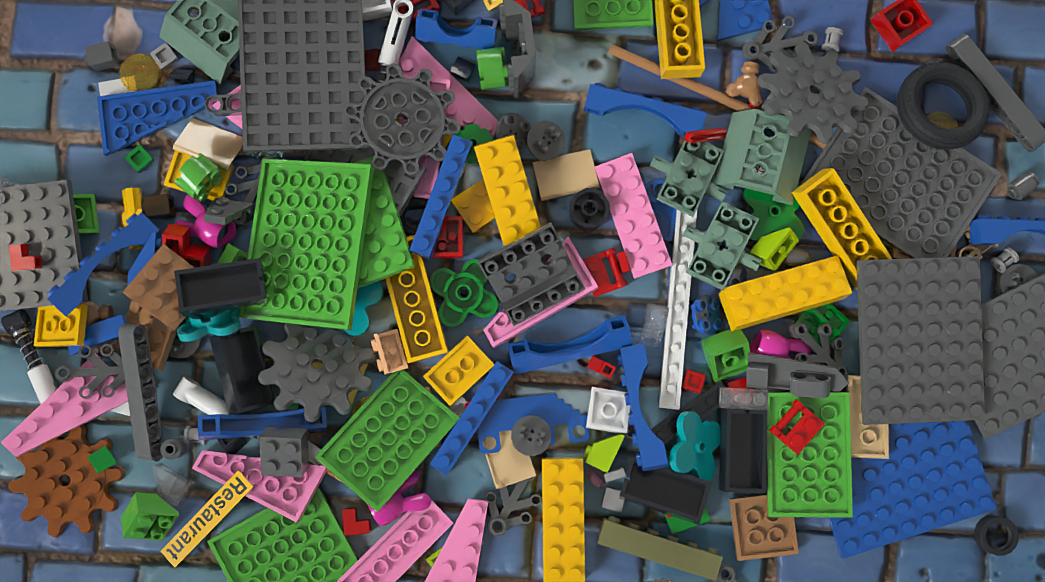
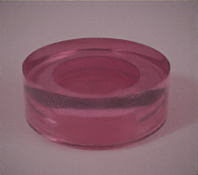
M593 468L587 473V477L597 488L601 489L606 484Z

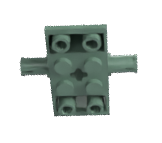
M684 140L677 156L672 162L655 154L650 167L666 173V178L659 190L657 200L691 217H694L705 194L722 202L728 190L713 184L711 178L724 150L708 142L689 143Z
M722 201L707 231L702 232L687 225L682 236L699 243V247L686 273L723 291L737 264L741 263L757 271L762 259L746 253L745 247L759 218ZM721 245L725 247L722 251L719 250Z

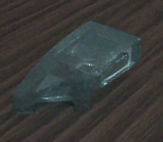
M243 151V153L258 160L262 153L273 156L278 160L283 155L281 151Z

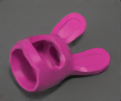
M190 195L185 197L183 202L185 209L197 219L195 223L177 220L175 224L190 226V236H196L214 248L223 247L234 239L237 230L233 221L227 224L228 231L226 235L218 239V235L224 225L204 222V215L207 209L199 199H193Z
M768 329L760 330L749 344L750 353L791 359L788 357L789 352L810 354L812 351L802 339H786L784 336Z
M417 471L410 475L378 513L368 505L379 526H385L393 522L406 511H422L430 507L431 499L427 494L421 493L406 498L402 497L403 492L418 483L419 474Z

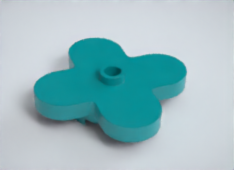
M379 281L357 289L352 330H344L346 333L352 336H361L368 331L370 318L367 308L377 304L382 299L384 293Z
M240 308L186 316V323L177 329L179 339L189 342L200 339L210 333L217 336H225L238 331L241 328L239 319Z
M684 411L677 419L676 436H678L677 444L673 445L670 452V466L675 472L687 473L691 470L692 476L710 481L715 474V461L712 452L720 445V425L714 421L702 423L696 412Z

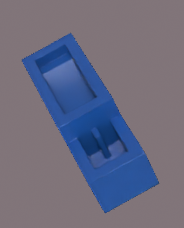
M125 314L87 326L85 328L84 345L94 349L119 339L118 330L122 324L127 323ZM68 346L70 355L79 354L78 350L81 346ZM83 349L82 354L88 352L89 349Z

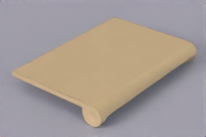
M192 118L174 143L173 150H178L196 158L199 157V153H202L215 165L230 171L232 162L243 147V137Z
M590 149L558 156L547 161L532 162L541 201L574 194L585 188H600Z
M512 430L499 432L501 445L499 452L485 454L496 489L536 476L530 456H525L513 447L511 440ZM491 436L486 437L483 441V446L491 450L496 446V440Z

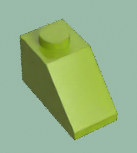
M788 227L761 237L749 253L762 259L761 266L776 271L799 240L793 230Z
M618 433L595 441L591 446L587 445L583 456L586 457L584 461L608 473L625 436Z

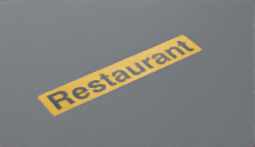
M239 470L161 550V553L174 568L253 488Z

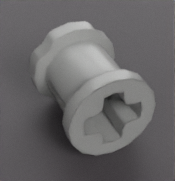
M829 27L825 31L827 35L821 49L823 51L833 49L839 52L840 47L838 45L840 37L844 32L839 28Z
M1006 247L1002 254L990 260L992 266L1000 273H1004L1006 268L1013 262L1019 261L1018 254L1010 247Z
M186 426L184 431L185 444L196 442L207 445L208 440H199L198 428Z

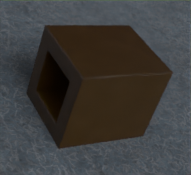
M160 194L143 197L142 212L147 218L153 220L176 216L173 196Z

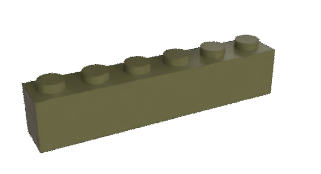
M609 516V518L603 517L596 540L598 544L716 581L723 559L717 549L708 546L706 549L698 547V543L689 540L684 543L679 541V537L667 534V537L659 535L660 532L655 529L648 528L646 531L640 529V525L628 522V525L620 523L621 519L614 516Z

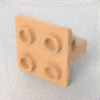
M398 329L374 334L371 344L374 353L378 352L380 358L376 360L379 372L383 371L384 375L407 369L408 365Z

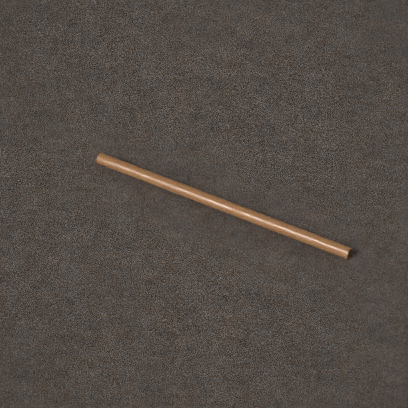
M614 44L611 45L609 54L661 76L659 64ZM690 78L667 79L737 111L752 109V107H749V104ZM811 132L809 143L824 149L827 144L819 142L816 134Z

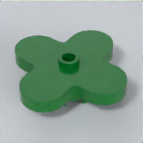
M747 188L744 189L743 199L752 210L751 215L759 218L749 239L750 241L757 242L763 236L788 227L793 230L798 240L802 237L804 226L794 213L800 207L795 197L793 205L772 201V194ZM772 208L775 209L777 215L772 214Z
M479 259L469 260L458 274L450 269L440 268L434 271L430 277L432 290L444 297V301L439 309V318L448 327L460 326L468 313H472L480 318H490L498 309L497 298L491 292L484 289L488 279H486L477 263ZM462 290L468 291L467 297L461 296Z

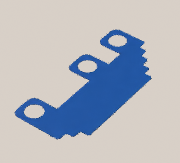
M556 393L496 400L477 428L480 452L483 454L499 452L501 449L499 432L512 430L514 424L520 418L528 415L538 416L549 425L551 430L549 446L554 445L556 442L554 425L567 423L569 440L573 443L588 441L590 438L589 428H586L587 415H580L579 410H573L571 404H564L563 399H557ZM577 425L585 429V435L582 438H575L573 436L572 430ZM489 436L496 440V446L491 450L483 446L484 439Z

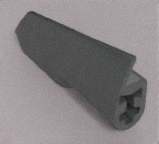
M748 353L746 388L790 390L792 395L798 397L827 398L830 395V391L840 392L849 384L848 380L836 367Z

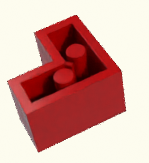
M462 216L445 217L442 226V236H439L432 259H464V219Z
M169 224L162 233V245H166L194 268L211 265V246L191 244L190 226Z

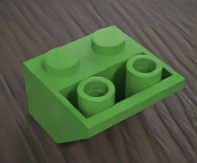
M136 492L121 516L123 538L164 540L178 518L179 512L157 494Z

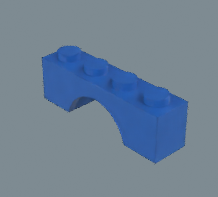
M419 9L416 17L415 39L423 42H439L443 45H460L464 48H494L498 19L478 17L475 23L467 28H455L443 20L439 11Z

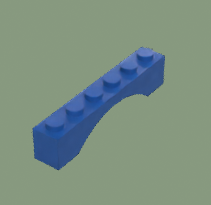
M601 83L590 84L583 111L599 116L624 109L647 111L664 119L680 136H685V133L688 131L703 130L707 114L698 107L686 108L678 102H671L670 104L663 102V99L657 97L652 99L645 98L641 93L629 94L625 93V90L621 88H606Z
M456 135L452 136L410 248L412 253L430 260L432 259L454 192L473 150L472 141Z
M142 212L139 215L134 213L126 220L128 225L123 230L118 227L110 235L113 237L112 240L108 243L103 241L96 247L97 253L92 258L89 255L79 263L82 267L78 271L74 272L71 270L63 278L66 282L60 287L56 284L47 292L49 295L47 300L64 316H67L82 302L86 281L100 261L120 249L144 245L153 232L157 233L159 231Z
M990 215L978 216V219L970 222V245L990 246L1000 244L1007 237L1023 231L1045 235V218H1035L1034 221L1029 220V217H1017L1016 220H1010V216H999L997 219H991Z
M625 315L607 319L591 332L570 341L541 343L526 339L507 345L514 374H519L632 346L630 327Z
M644 344L620 348V354L617 355L619 367L623 366L624 374L620 375L622 386H626L628 392L624 394L626 406L630 405L631 413H628L630 426L634 425L635 433H632L634 446L638 445L639 453L636 454L637 465L642 466V471L665 468L668 466L664 443L648 427L639 405V387L642 377L648 368Z
M496 361L431 461L430 465L446 476L448 475L514 372Z
M326 407L321 409L319 419L315 422H309L305 419L304 409L252 415H198L199 440L260 436L266 427L308 429V432L325 431L327 428Z

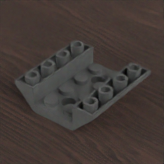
M503 0V3H499L502 36L506 35V41L519 40L520 53L522 52L521 56L511 57V64H508L510 93H514V99L520 97L535 77V42L530 12L514 0Z
M551 222L477 261L486 279L489 280L513 326L585 289ZM545 254H550L551 259L549 261H541ZM509 273L516 274L515 278L511 281L505 279Z

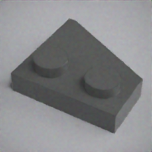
M225 197L214 198L204 215V222L226 225L232 222V220L241 218L244 211L253 212L254 203L229 200Z

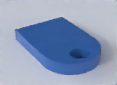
M652 180L645 184L644 187L663 240L672 242L677 209L657 200L658 194L655 192V186L662 185L664 180Z

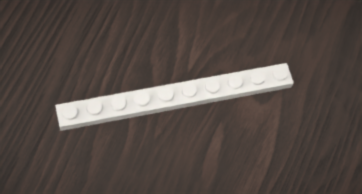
M679 210L676 211L671 261L673 266H671L659 408L677 410L680 408L691 275L687 274L686 271L693 259L694 241L682 235L687 225L696 228L697 211L694 217Z

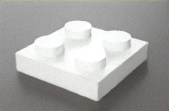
M592 387L586 428L626 434L629 420L628 413L630 412V405L626 406L624 394L627 392Z

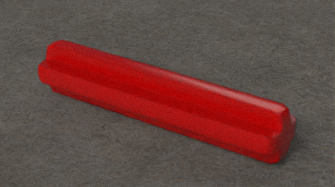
M722 128L688 131L685 133L686 137L684 140L689 143L723 140L726 138L725 134L727 131Z

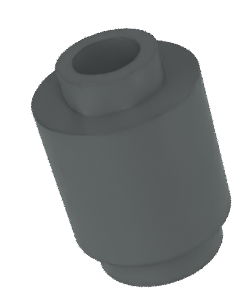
M1032 172L1023 173L1007 185V193L1012 199L1021 200L1037 189L1040 183L1039 179Z
M794 246L782 263L792 267H799L809 263L810 255H808V250Z
M181 438L168 439L161 445L162 456L169 460L180 458L187 451V444Z

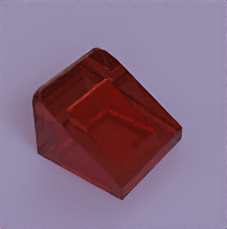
M375 48L364 51L365 71L380 70L378 63L380 49Z

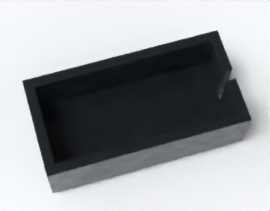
M260 258L174 271L179 311L183 316L268 303L263 265Z
M257 326L240 328L238 331L225 336L213 335L209 337L229 415H238L274 405L275 395L272 384L263 385L258 380L259 373L268 368Z
M721 408L719 490L733 493H766L768 410Z
M631 456L619 499L699 525L712 482L685 473H678L666 467L642 471V466H638L636 458Z

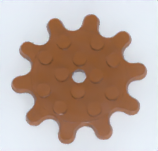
M84 424L70 430L69 435L65 438H54L42 444L37 451L31 450L16 457L25 466V474L21 478L13 479L9 483V490L13 493H24L28 498V505L22 510L21 518L25 522H32L37 517L44 516L48 521V534L51 537L61 536L64 532V527L69 522L76 523L82 533H91L95 529L93 513L97 509L114 512L118 508L117 499L112 497L108 490L111 483L124 479L125 470L120 466H110L97 474L87 456L106 445L111 451L113 442L109 438H102L95 444L89 443L85 438L86 426ZM65 474L71 480L68 486H64L62 483V476Z

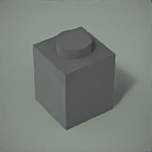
M109 41L85 47V61L94 70L101 71L120 66L116 47Z

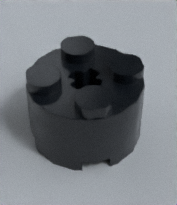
M585 188L577 192L569 205V216L572 223L584 231L600 228L605 223L610 212V203L602 191L595 188ZM588 205H590L591 209L594 210V212H591V214H588L587 211L584 210V208H587Z

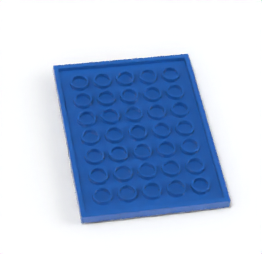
M968 421L889 424V459L851 458L853 517H828L840 557L844 559L997 509Z

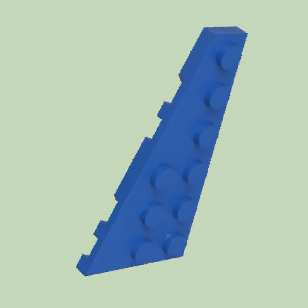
M719 0L717 42L760 31L762 24L767 20L774 22L768 0ZM770 23L766 24V29L772 27Z
M208 81L98 96L103 155L108 156L206 109V99L212 95H219L217 82Z

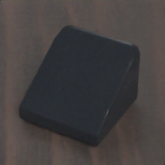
M458 57L449 72L452 76L468 83L476 64Z
M175 68L169 73L168 77L175 83L193 84L195 82V69Z
M244 437L217 439L224 451L235 455L247 444Z

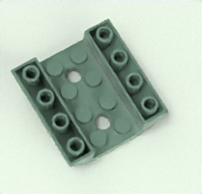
M177 0L165 15L159 37L218 84L222 85L233 72L230 64L240 53L238 0ZM193 9H199L197 17H190V12ZM230 33V39L222 42L221 35Z
M757 109L733 112L723 146L724 153L719 161L714 184L733 191L735 185L772 194V201L793 205L794 196L791 192L797 189L811 130L806 128L799 136L793 137L787 132L789 124L787 116L779 114L769 115L765 111ZM770 129L775 135L773 137H766L763 132ZM762 166L765 169V173L756 174L754 168Z

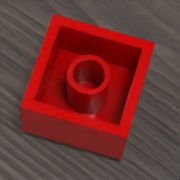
M897 0L878 12L870 20L892 52L924 33L933 25L917 0Z

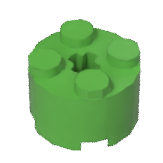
M504 47L476 50L481 90L509 86Z
M199 153V157L195 158L192 156L179 169L182 174L179 179L175 178V184L193 199H199L202 202L208 198L209 191L214 186L217 187L221 184L223 177L221 176V169L202 153Z

